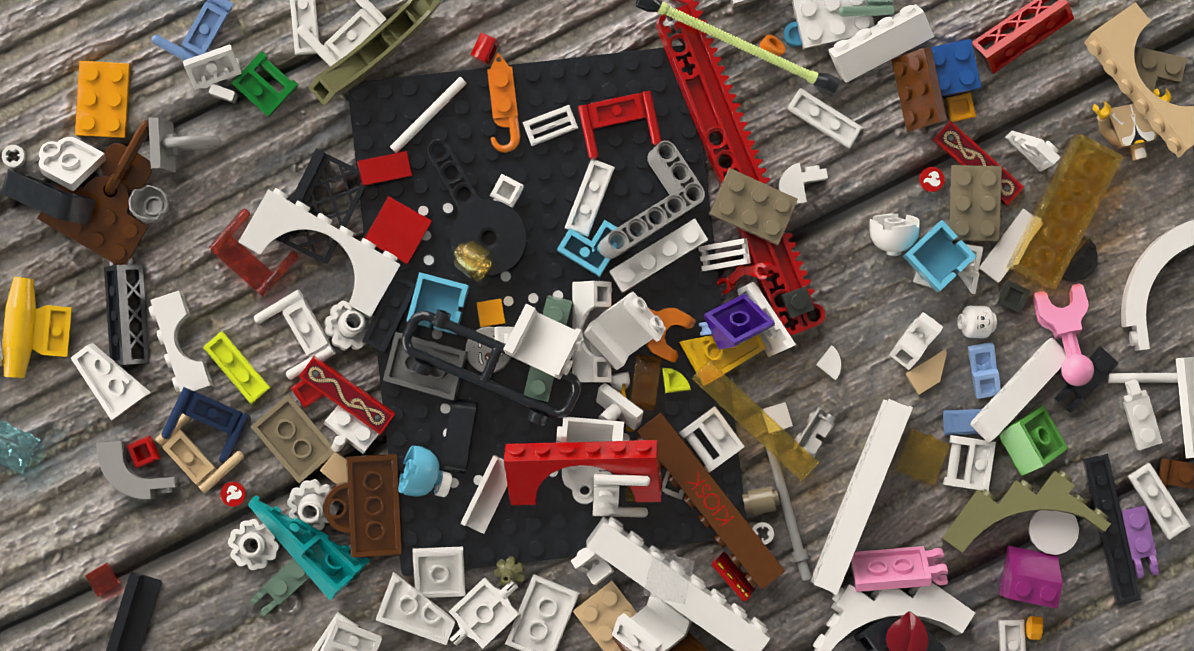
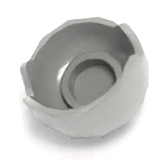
M151 185L133 190L128 200L130 211L138 220L145 223H154L166 216L170 207L168 196L163 190Z

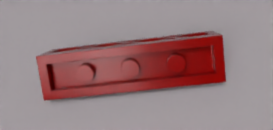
M1033 0L974 40L972 46L984 58L988 70L994 74L1072 21L1074 16L1067 0H1056L1057 2L1053 5L1044 6V3L1048 0ZM1036 13L1035 17L1031 20H1023L1026 15ZM1015 27V30L1010 34H1003V31L1007 28ZM988 41H995L994 45L987 50L982 47Z

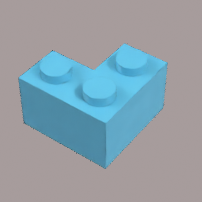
M604 220L592 241L570 228L557 248V252L600 277L611 260L600 253V241L617 227ZM610 240L611 245L617 249V244Z

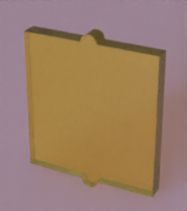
M911 429L895 470L911 475L914 480L918 478L934 485L950 444L933 438L932 434L926 435Z

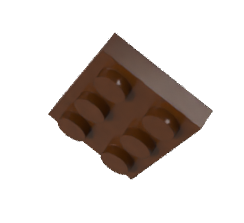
M931 47L922 48L891 59L907 132L947 121Z

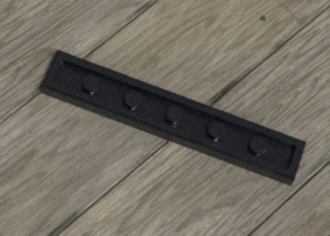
M1108 454L1084 458L1082 461L1094 510L1097 508L1108 516L1106 521L1111 523L1105 532L1102 533L1099 530L1115 603L1116 605H1122L1142 600Z

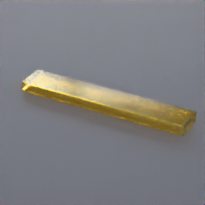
M708 360L692 377L700 387L801 481L819 464V461L713 362Z

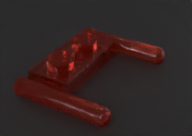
M242 209L208 249L264 297L295 263L298 255L296 252H290L272 272L232 236L250 216V212L247 209Z

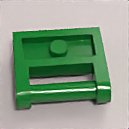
M261 51L241 72L242 74L237 76L232 84L264 114L270 117L298 88L299 84L295 80H290L267 59L268 56ZM261 66L284 89L278 93L255 72L258 67Z

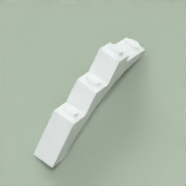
M931 582V586L911 587L908 591L910 596L899 588L873 590L870 594L873 599H870L862 592H856L855 587L849 584L844 588L840 587L838 594L833 595L832 600L835 602L831 608L839 614L834 613L827 623L829 629L825 635L820 634L813 644L816 648L814 651H831L840 640L854 629L880 619L902 617L908 611L914 613L920 620L937 625L957 636L964 632L975 612L933 582Z

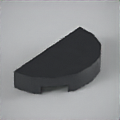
M1090 238L1087 239L1058 273L1057 277L1064 281L1076 282L1086 279L1094 272L1098 264L1096 245Z

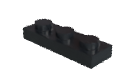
M396 274L394 275L362 340L363 343L385 353L414 294L416 284Z

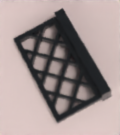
M316 148L290 202L296 204L298 200L308 207L315 206L317 214H319L318 205L332 201L336 214L327 217L329 219L337 217L340 227L346 228L366 186H362L361 183L360 187L350 190L346 177L353 174L360 176L359 169ZM329 161L339 166L341 175L327 179L325 169ZM343 168L349 170L350 172L344 173ZM323 175L324 181L319 182ZM343 178L347 191L333 196L329 182ZM326 184L330 197L316 201L314 195L316 187ZM357 192L353 199L351 193ZM348 195L351 202L349 209L339 212L335 199ZM312 197L314 203L308 204ZM346 214L342 221L340 216ZM304 230L308 242L300 245L290 241L294 231L285 233L275 239L327 265L338 245V242L334 239L331 243L329 239L331 237L326 234L323 237L311 240L308 230ZM326 239L329 249L325 257H322L315 253L313 243ZM309 245L311 251H309V250H307V249H305V248H303V247Z

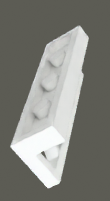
M1194 357L1177 358L1176 367L1186 458H1194Z

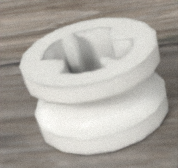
M9 145L2 152L3 162L12 168H19L26 162V152L17 145ZM11 151L14 153L19 151L20 154L17 156L20 159L18 161H9L11 157L8 155Z
M765 522L755 524L752 529L757 536V528L761 527L764 529V527H767L769 529L767 531L769 537L766 540L761 538V541L764 545L770 543L774 537L773 528Z

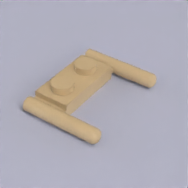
M182 414L170 439H164L160 433L155 440L203 493H207L244 459V454L241 451H237L216 469L210 460L181 430L192 419Z

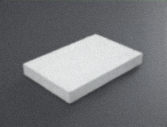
M533 574L518 611L520 614L515 618L505 644L521 651H556L580 593Z

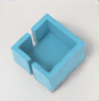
M943 220L939 221L903 255L904 259L936 292L941 291L957 276V273L961 272L977 257L962 240L958 241L955 245L951 242L958 236Z
M419 272L407 322L418 311L425 310L436 314L437 309H441L451 314V321L460 324L463 313L459 312L458 309L465 306L469 286ZM425 320L418 323L421 326L431 327V323ZM436 326L433 327L436 330L457 335L456 333L451 332L447 329H441Z

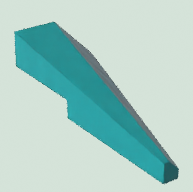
M257 495L248 503L252 511L330 601L345 589L370 561L368 557L351 558L350 547L345 544L340 546L328 539L329 535L296 517L292 519L281 513V509L277 506L272 508L259 501L260 497Z

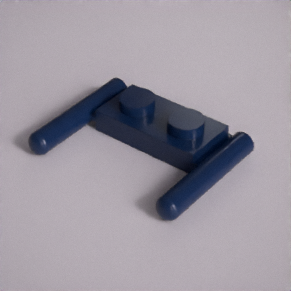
M183 387L161 436L164 439L171 438L182 414L226 432L230 436L219 457V461L224 464L231 457L250 415L187 387Z

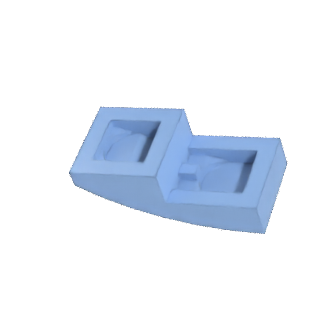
M993 342L968 346L976 398L995 396L1001 390Z

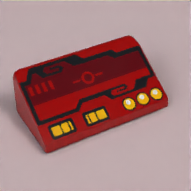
M722 552L711 562L712 567L742 601H746L756 590V587H752L745 578L744 572L737 568L726 552Z

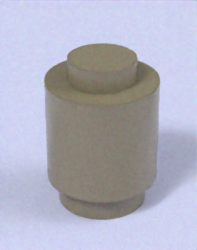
M771 486L747 491L748 494L742 495L746 514L752 513V515L776 511L775 506L780 505L777 490L772 491Z

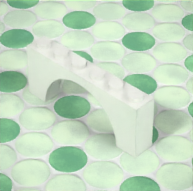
M277 188L273 192L268 189L238 242L261 255L263 250L274 239L291 231L313 230L330 236L344 248L353 265L354 290L348 304L371 317L400 266L396 262L398 257L387 251H384L383 254L374 250L376 245L364 238L361 242L352 237L354 232L343 226L337 229L330 225L332 220L320 213L316 217L309 213L310 207L298 200L296 204H293L286 200L289 195Z

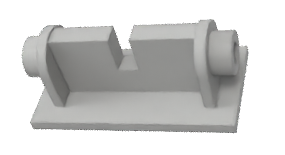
M818 407L816 412L813 411L808 417V425L803 433H799L795 438L792 450L809 461L812 457L815 458L823 445V442L816 437L819 434L827 438L835 426L834 421L836 418L829 413L826 415V412Z

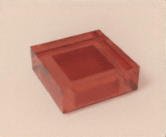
M108 562L85 575L97 597L121 584Z

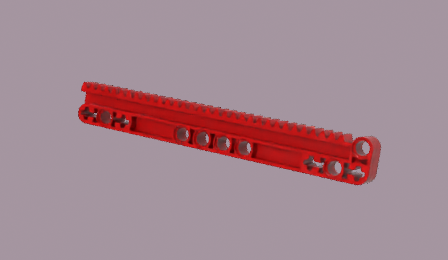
M691 1L686 5L676 8L678 11L680 10L698 20L703 13L702 10H695L699 5V1ZM666 14L661 15L656 22L657 32L719 186L721 187L729 168L766 184L770 180L769 177H762L766 168H759L758 165L762 162V159H755L754 157L759 151L751 150V146L755 141L747 140L751 131L743 130L748 123L740 122L739 120L744 113L736 112L740 103H732L736 94L728 93L733 86L725 85L724 83L729 76L721 75L725 66L717 65L721 57H714L713 54L718 49L710 47L714 39L706 38L708 34L695 29V27L692 28V26L690 27L678 21V19L675 20V18L666 16ZM666 18H667L668 22L673 21V23H674V24L672 25L671 29H670L669 26H664V25H663V23L665 22ZM671 33L675 34L671 38H668V36ZM672 42H681L684 47L683 52H675L672 48ZM687 55L688 57L683 62V59L681 58ZM685 65L687 68H692V71L689 74L687 72H682V69ZM711 133H716L720 136L721 142L719 145H713L709 141ZM720 156H725L729 159V168L725 169L719 165L718 160ZM737 228L740 238L747 239L751 266L765 261L772 264L763 267V272L775 275L776 279L773 280V283L771 281L767 282L766 279L757 278L763 296L783 326L787 323V319L788 321H794L791 329L785 328L789 335L800 333L821 324L825 319V310L819 304L812 302L818 316L815 322H811L807 318V313L790 319L788 314L780 316V312L786 311L785 305L783 308H779L774 302L777 294L782 295L808 286L811 283V280L803 279V276L807 274V270L799 269L804 264L803 261H796L795 259L800 253L792 252V248L796 246V243L788 242V239L793 236L792 233L784 232L779 244L775 245ZM780 286V290L770 293L771 289ZM807 289L809 296L815 292L814 289Z

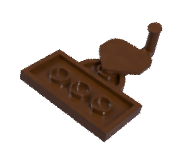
M149 120L141 122L128 147L121 143H115L107 148L104 153L106 161L100 165L103 176H98L88 181L84 187L79 185L74 191L56 183L55 187L64 191L96 200L89 225L61 220L43 212H40L37 219L114 264L127 265L150 226L128 213L129 191L144 187L152 173L151 162L138 153L149 134Z

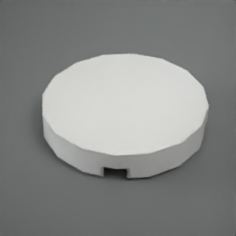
M1039 510L1031 518L1028 533L1031 542L1037 549L1046 554L1058 555L1067 552L1074 546L1079 535V525L1076 517L1072 514Z

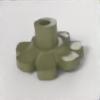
M510 556L506 561L500 559L496 564L498 568L494 570L495 577H501L499 581L501 586L507 585L511 580L515 582L512 586L515 584L518 586L519 582H523L526 574L522 572L524 570L523 564L517 563L515 565L516 559Z

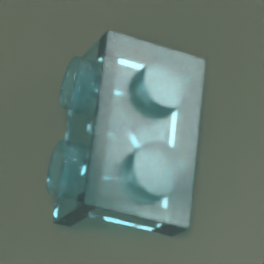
M0 420V464L24 474L28 469L33 452L41 440L29 432H24L8 422Z

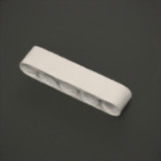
M1054 338L1047 340L976 415L970 425L987 442L995 439L1062 367L1063 362L1067 358L1065 349Z

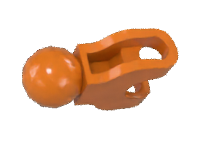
M664 308L660 311L650 309L654 315L662 320L666 329L658 342L652 339L646 343V346L651 353L670 362H676L678 353L666 344L664 338L666 330L673 325L693 328L696 321L693 317L676 308Z

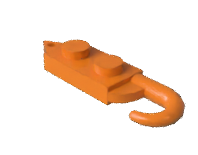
M497 53L491 68L487 69L493 120L498 126L510 129L511 140L507 145H500L495 137H492L491 143L499 152L507 153L517 148L520 142V129L513 69Z

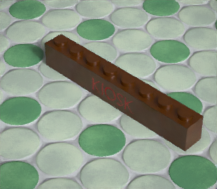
M661 413L637 430L639 436L636 439L638 441L657 440L660 468L665 467L671 474L667 478L675 489L681 487L686 493L682 498L690 508L697 507L701 513L698 518L707 529L712 527L717 535L714 538L722 548L727 546L733 554L729 557L739 569L743 566L748 572L745 578L753 588L759 586L763 590L785 572Z

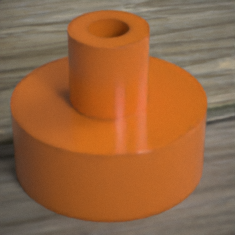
M770 34L766 35L760 42L761 49L780 57L786 50L784 44L777 37Z

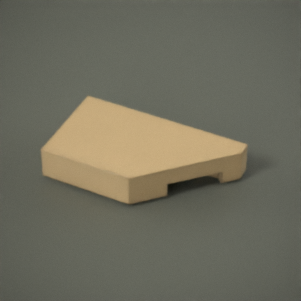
M945 349L905 373L918 395L940 382L947 354Z

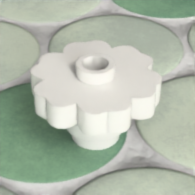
M341 301L338 305H334L330 309L331 316H328L324 321L325 334L332 337V344L344 351L350 346L354 350H359L362 346L367 345L362 340L374 316L371 315L370 317L350 306L346 301ZM347 323H351L353 328L349 327Z
M314 479L303 481L300 488H293L287 501V505L291 508L289 517L292 519L296 517L312 527L322 530L325 523H329L324 515L323 503L331 489L330 485L325 484L321 486L319 481ZM335 501L329 506V511L333 515H336L338 511V505Z
M257 519L241 522L240 529L232 530L228 540V545L233 548L230 554L231 558L239 566L247 564L251 570L265 568L268 565V560H273L277 557L280 544L275 541L276 537L264 523L260 524ZM253 539L258 542L257 549H253L250 545Z

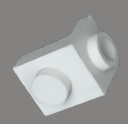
M587 547L581 549L577 556L571 560L575 569L586 573L594 585L599 584L614 572L609 562Z

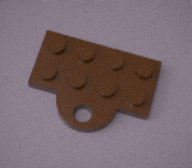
M397 454L346 457L347 482H342L332 487L324 499L323 509L327 521L335 529L350 533L351 558L402 554ZM334 501H339L343 504V511L338 515H333L329 511V506Z

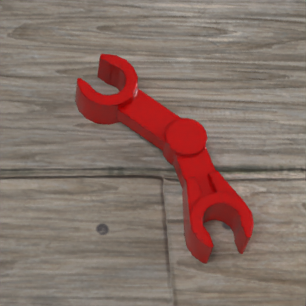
M765 261L753 266L739 265L731 275L720 278L717 281V286L726 282L727 290L722 292L726 294L734 291L736 282L744 275H751L758 279L769 278L773 274H765L763 267L772 264Z

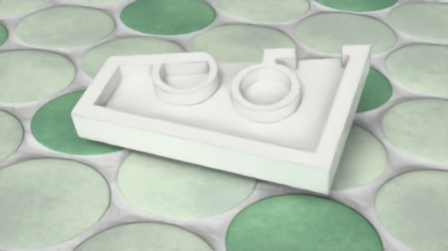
M755 282L749 283L737 290L739 296L746 294L775 322V326L760 333L767 347L764 350L768 357L796 345Z
M93 343L87 345L71 357L111 420L119 417L151 393Z

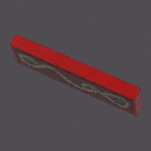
M951 121L933 139L960 165L1001 166ZM1002 167L1001 201L1008 206L1024 186Z
M316 356L311 358L299 376L380 435L396 414Z

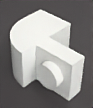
M800 163L794 164L781 176L778 190L797 198L795 206L806 204L804 184L827 180L826 168L820 169L819 165L806 167L805 172H801Z
M923 312L908 327L889 356L909 370L920 359L928 345L941 332L943 326Z

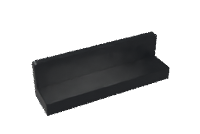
M137 572L129 574L106 651L142 650L162 580Z

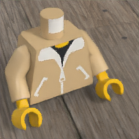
M1166 88L1165 95L1159 98L1168 103L1171 100V94ZM1155 89L1153 94L1159 97L1160 92L1158 89ZM1103 101L1104 107L1102 110L1094 104L1092 109L1098 115L1097 121L1100 134L1111 145H1116L1117 149L1130 147L1133 161L1147 158L1144 143L1156 140V136L1159 134L1152 129L1145 116L1137 111L1134 103L1111 108L1106 101Z

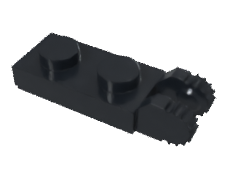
M1101 346L1089 356L1094 366L1092 379L1082 386H1073L1066 382L1064 388L1055 397V400L1060 402L1066 398L1071 389L1078 394L1066 408L1070 413L1083 400H1086L1119 364Z

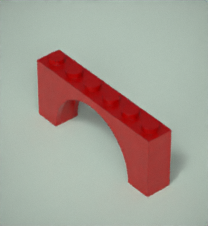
M657 440L506 444L504 467L511 505H536L538 488L546 477L560 469L580 465L602 468L615 475L648 476L650 478L648 486L628 485L634 494L635 501L661 502L662 477Z

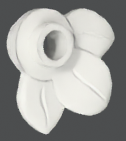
M571 466L562 469V480L564 485L572 490L573 497L577 502L588 504L593 501L594 474L611 475V473L607 471L599 472V468L594 466ZM587 487L590 491L588 494L583 495L580 489Z

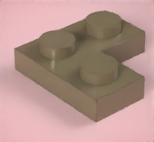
M1141 47L1136 49L1134 58L1136 69L1141 80L1152 93L1154 92L1157 78L1175 83L1182 82L1187 58Z

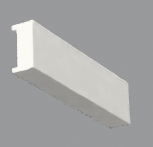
M883 399L812 574V579H810V582L814 583V585L829 590L835 595L838 594L913 407L905 406L890 399L888 401Z

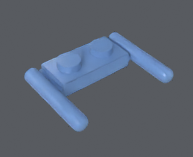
M207 0L183 40L181 47L157 34L152 37L151 41L153 44L182 60L207 53L226 21L229 12L232 10L234 3L229 0Z

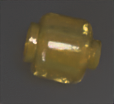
M470 241L465 245L461 243L454 252L456 257L454 261L455 267L469 278L483 277L492 265L490 252L475 241Z

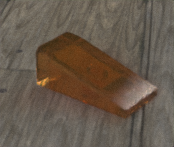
M637 354L630 401L640 409L654 410L662 358Z

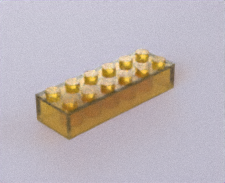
M1081 133L1073 135L1005 268L1047 290H1056L1124 156Z

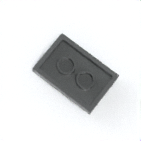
M395 332L383 381L450 400H456L461 378L435 367L432 368L429 376L413 371L411 366L414 358L406 354L402 347L403 333ZM415 336L412 337L411 342L415 348L464 369L468 351Z

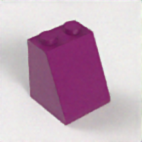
M1008 546L999 595L1008 599L1058 608L1063 585L1058 556Z

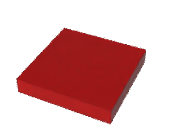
M388 196L364 239L372 242L379 249L398 257L402 262L409 264L432 220Z

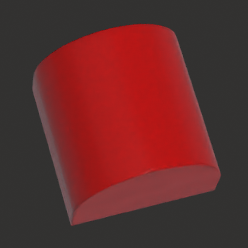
M480 33L470 56L489 65L499 43L494 37Z
M151 435L127 445L136 468L161 459Z

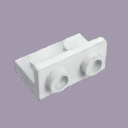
M231 45L183 61L194 90L208 88L213 83L230 80L242 74L239 61L235 57Z

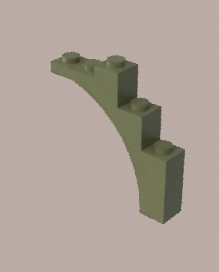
M408 0L360 45L318 74L308 88L323 106L337 99L364 81L373 68L392 57L405 41L421 32L432 19L431 15L444 0Z
M1060 470L1059 473L1056 471L1052 472L1037 494L1033 493L1035 488L1026 481L1018 482L1015 480L998 504L994 501L996 497L986 489L982 492L977 490L941 539L960 553H963L969 544L992 524L1006 517L1028 511L1047 510L1069 513L1083 518L1102 533L1107 530L1111 523L1106 521L1108 516L1096 508L1093 511L1086 506L1088 502L1080 495L1075 493L1072 496L1069 494L1075 487L1071 483L1073 478Z

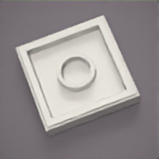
M463 547L413 549L414 582L417 591L426 598L465 596Z

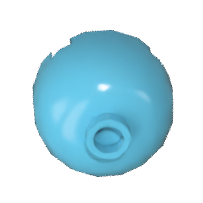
M412 445L403 462L406 466L404 473H400L398 489L400 493L418 497L429 493L434 485H439L443 472L439 470L437 457L430 450Z

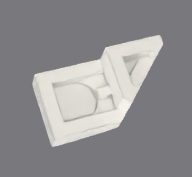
M965 243L977 257L958 275L969 291L975 294L983 247Z

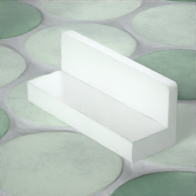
M495 455L492 457L461 521L462 525L483 534L485 533L508 486L503 459Z

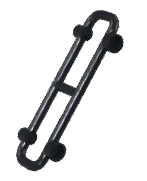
M437 309L436 314L425 310L418 311L408 320L401 342L406 354L414 358L411 369L416 373L429 376L433 367L529 407L530 411L527 419L542 426L546 425L549 416L557 419L563 418L571 414L581 393V383L572 372L569 371L567 375L563 374L561 379L568 381L571 385L564 407L554 408L490 380L501 353L507 355L503 350L506 345L505 343L451 321V314L441 309ZM424 320L428 321L438 328L447 329L491 348L492 351L482 375H477L415 348L411 340L418 323Z

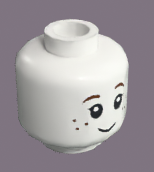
M970 305L965 307L962 314H959L957 324L959 329H962L963 334L968 338H987L995 331L997 318L995 313H992L991 309L987 306Z

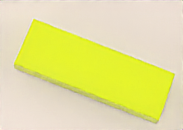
M223 331L203 347L250 404H253L270 389V386Z

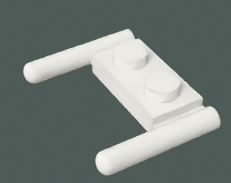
M355 0L362 9L324 45L305 26H300L297 29V33L329 66H332L386 22V17L369 0Z
M299 289L254 316V321L260 324L283 311V315L306 355L309 356L307 360L286 372V376L290 380L302 373L313 356L324 361L336 354Z
M594 474L593 516L645 518L648 515L646 508L618 507L619 485L648 486L650 478L637 475Z

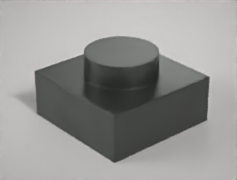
M1008 280L996 303L1020 314L1031 291Z
M806 286L781 295L789 319L814 310Z

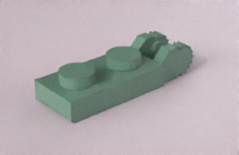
M293 558L249 602L252 605L257 604L265 594L269 593L274 600L267 604L260 612L264 617L276 605L284 602L310 577Z

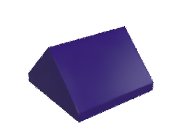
M746 294L704 314V318L719 350L735 347L775 326V322Z

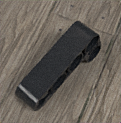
M13 169L7 170L0 192L52 217L89 225L96 204L95 199L64 191Z

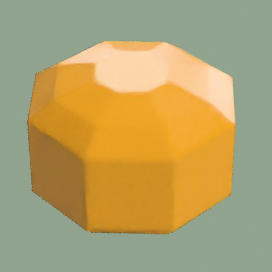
M1028 617L1025 628L1028 639L1040 640L1042 638V617Z

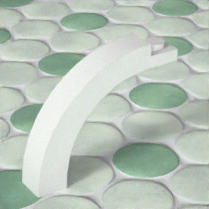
M1194 220L1182 223L1159 236L1141 254L1129 274L1121 304L1122 327L1132 326V331L1129 332L1130 345L1134 346L1135 351L1150 349L1146 306L1151 286L1160 270L1171 258L1182 250L1194 245Z

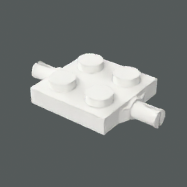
M486 577L483 578L449 611L458 622L460 628L450 637V640L453 642L459 637L454 642L458 646L468 636L474 639L482 649L485 648L520 614L511 605L508 598L518 588L516 584L512 586L515 582L511 580L500 590Z

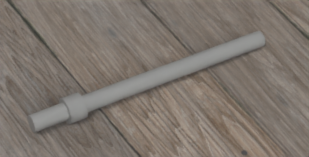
M773 434L763 436L794 550L792 556L794 562H797L802 581L812 579L806 560L809 557L807 550L803 549Z

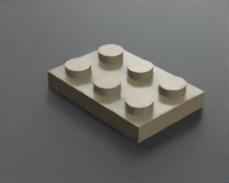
M951 165L949 228L958 236L954 240L999 241L1002 166Z
M729 168L709 215L778 245L798 199Z
M290 394L250 426L298 483L305 480L334 454L331 448L332 443Z

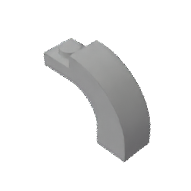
M126 441L96 443L98 462L104 476L113 487L125 495L138 499H154V489H157V493L172 492V487H179L178 477L150 479L135 473L127 460Z

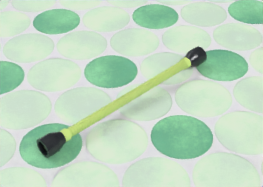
M636 0L635 7L645 12L666 14V16L675 18V20L678 19V21L690 27L692 26V28L695 27V29L701 30V32L719 40L721 39V41L727 44L729 43L749 54L758 56V58L764 61L766 60L797 76L806 78L807 82L812 83L824 94L833 96L838 88L839 78L829 73L806 70V68L800 67L788 60L786 61V59L769 53V51L751 43L749 44V42L732 36V34L729 35V33L721 29L712 27V25L709 26L706 22L695 19V17L688 14L686 15V13L669 7L662 0Z

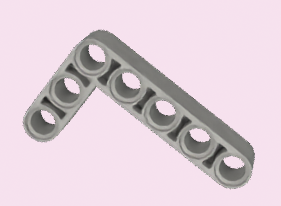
M662 141L648 154L649 165L669 193V196L600 241L599 250L604 257L608 259L616 258L691 211L704 200L705 191L673 143ZM659 152H662L666 159L662 158ZM673 172L678 175L679 180L674 177ZM687 193L692 196L693 201L688 198ZM668 205L673 207L674 213L669 210ZM649 216L655 220V224L650 222ZM630 228L636 232L637 237L631 234ZM610 240L617 244V249L611 245Z

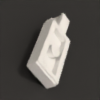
M1135 379L1125 382L1128 395L1124 396L1125 402H1123L1137 450L1163 443L1146 390L1141 391L1139 383Z

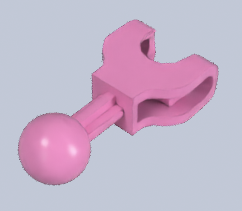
M1072 285L1069 292L1070 305L1065 308H1057L1052 305L1046 292L1034 293L1033 304L1038 323L1044 328L1049 329L1053 333L1055 340L1062 339L1067 357L1061 369L1063 378L1073 386L1087 384L1093 377L1094 366L1088 357L1081 354L1077 335L1082 330L1081 321L1089 306L1083 285Z

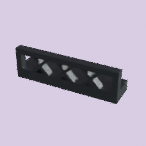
M143 264L104 267L110 358L119 366L149 364ZM126 270H135V282L132 286L126 280ZM131 294L137 299V306L134 310L128 306V298ZM133 319L139 326V330L135 335L130 331L129 327ZM134 344L140 348L141 359H132L131 348Z

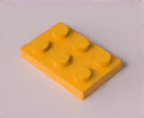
M79 61L76 136L126 139L131 69L129 63Z

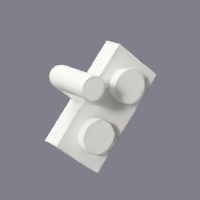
M339 405L324 422L328 428L339 435L335 437L331 446L334 452H339L348 442L364 454L379 435V433Z

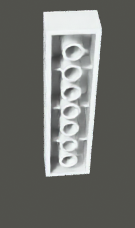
M603 516L586 540L587 548L734 651L763 650L770 637L767 632L768 629L762 621L756 617H753L751 620L747 617L746 611L738 604H728L725 596L714 588L711 591L705 588V582L694 574L691 577L685 574L684 567L673 559L671 562H668L664 559V553L653 545L648 548L644 545V539L633 531L628 534L623 530V524L613 517H610L608 520Z

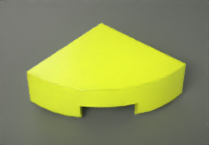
M662 368L665 393L690 390L688 381L680 372L670 368Z

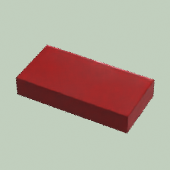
M407 151L357 162L362 186L412 176Z

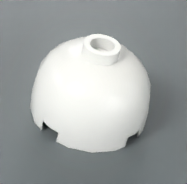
M881 214L874 216L873 220L870 219V237L879 249L887 251V255H901L902 251L913 247L918 239L920 220L917 217L906 215V219L898 218V214Z

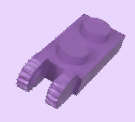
M1146 506L1121 510L1136 577L1138 579L1144 577V570L1140 558L1148 557L1149 569L1152 575H1159L1158 563L1155 557L1157 554Z

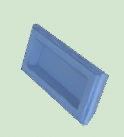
M982 409L944 410V435L979 434L970 423Z

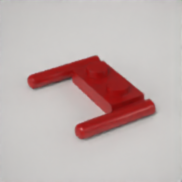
M651 91L578 106L590 159L598 157L593 129L647 118L652 144L657 146L662 142Z

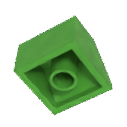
M1044 405L1010 423L999 434L1002 444L1006 447L1021 476L1045 466L1068 449Z

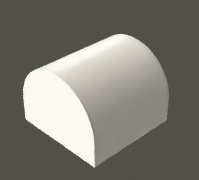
M501 174L490 196L513 208L525 186Z

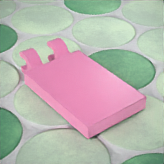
M924 546L854 552L850 565L855 590L860 592L931 586V581L938 585L948 584L947 576L941 574H948L947 565L943 564L942 559H937L944 558L943 550L935 548L925 551Z

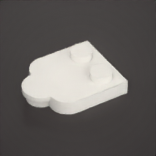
M74 137L63 138L57 143L47 142L42 145L39 152L41 173L72 191L106 161L103 152Z

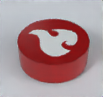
M936 167L926 168L919 176V184L926 192L938 191L942 188L945 181L943 172Z
M228 482L222 487L220 496L226 505L235 507L245 501L246 489L239 482Z

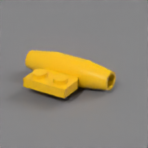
M13 277L5 308L2 340L4 377L25 378L32 349L41 355L68 357L72 307L46 305L36 309L34 279Z

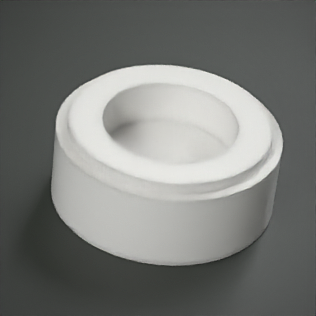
M442 471L441 482L439 485H435L434 493L437 496L445 497L451 487L452 475Z

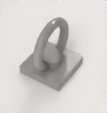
M149 118L151 169L165 173L176 172L175 156L178 155L179 151L210 150L220 147L222 143L221 139L216 136H177L174 133L172 122L161 118Z

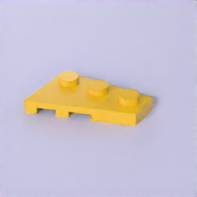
M760 334L735 347L720 350L713 335L679 342L703 385L709 384L767 348Z

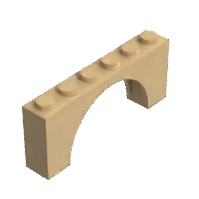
M1135 2L1092 32L1084 43L1088 51L1103 65L1105 72L1111 75L1117 82L1120 90L1131 99L1137 111L1145 116L1152 129L1163 138L1169 150L1179 158L1194 147V106H1178L1168 103L1153 94L1141 80L1135 65L1134 50L1139 34L1148 26L1151 20Z

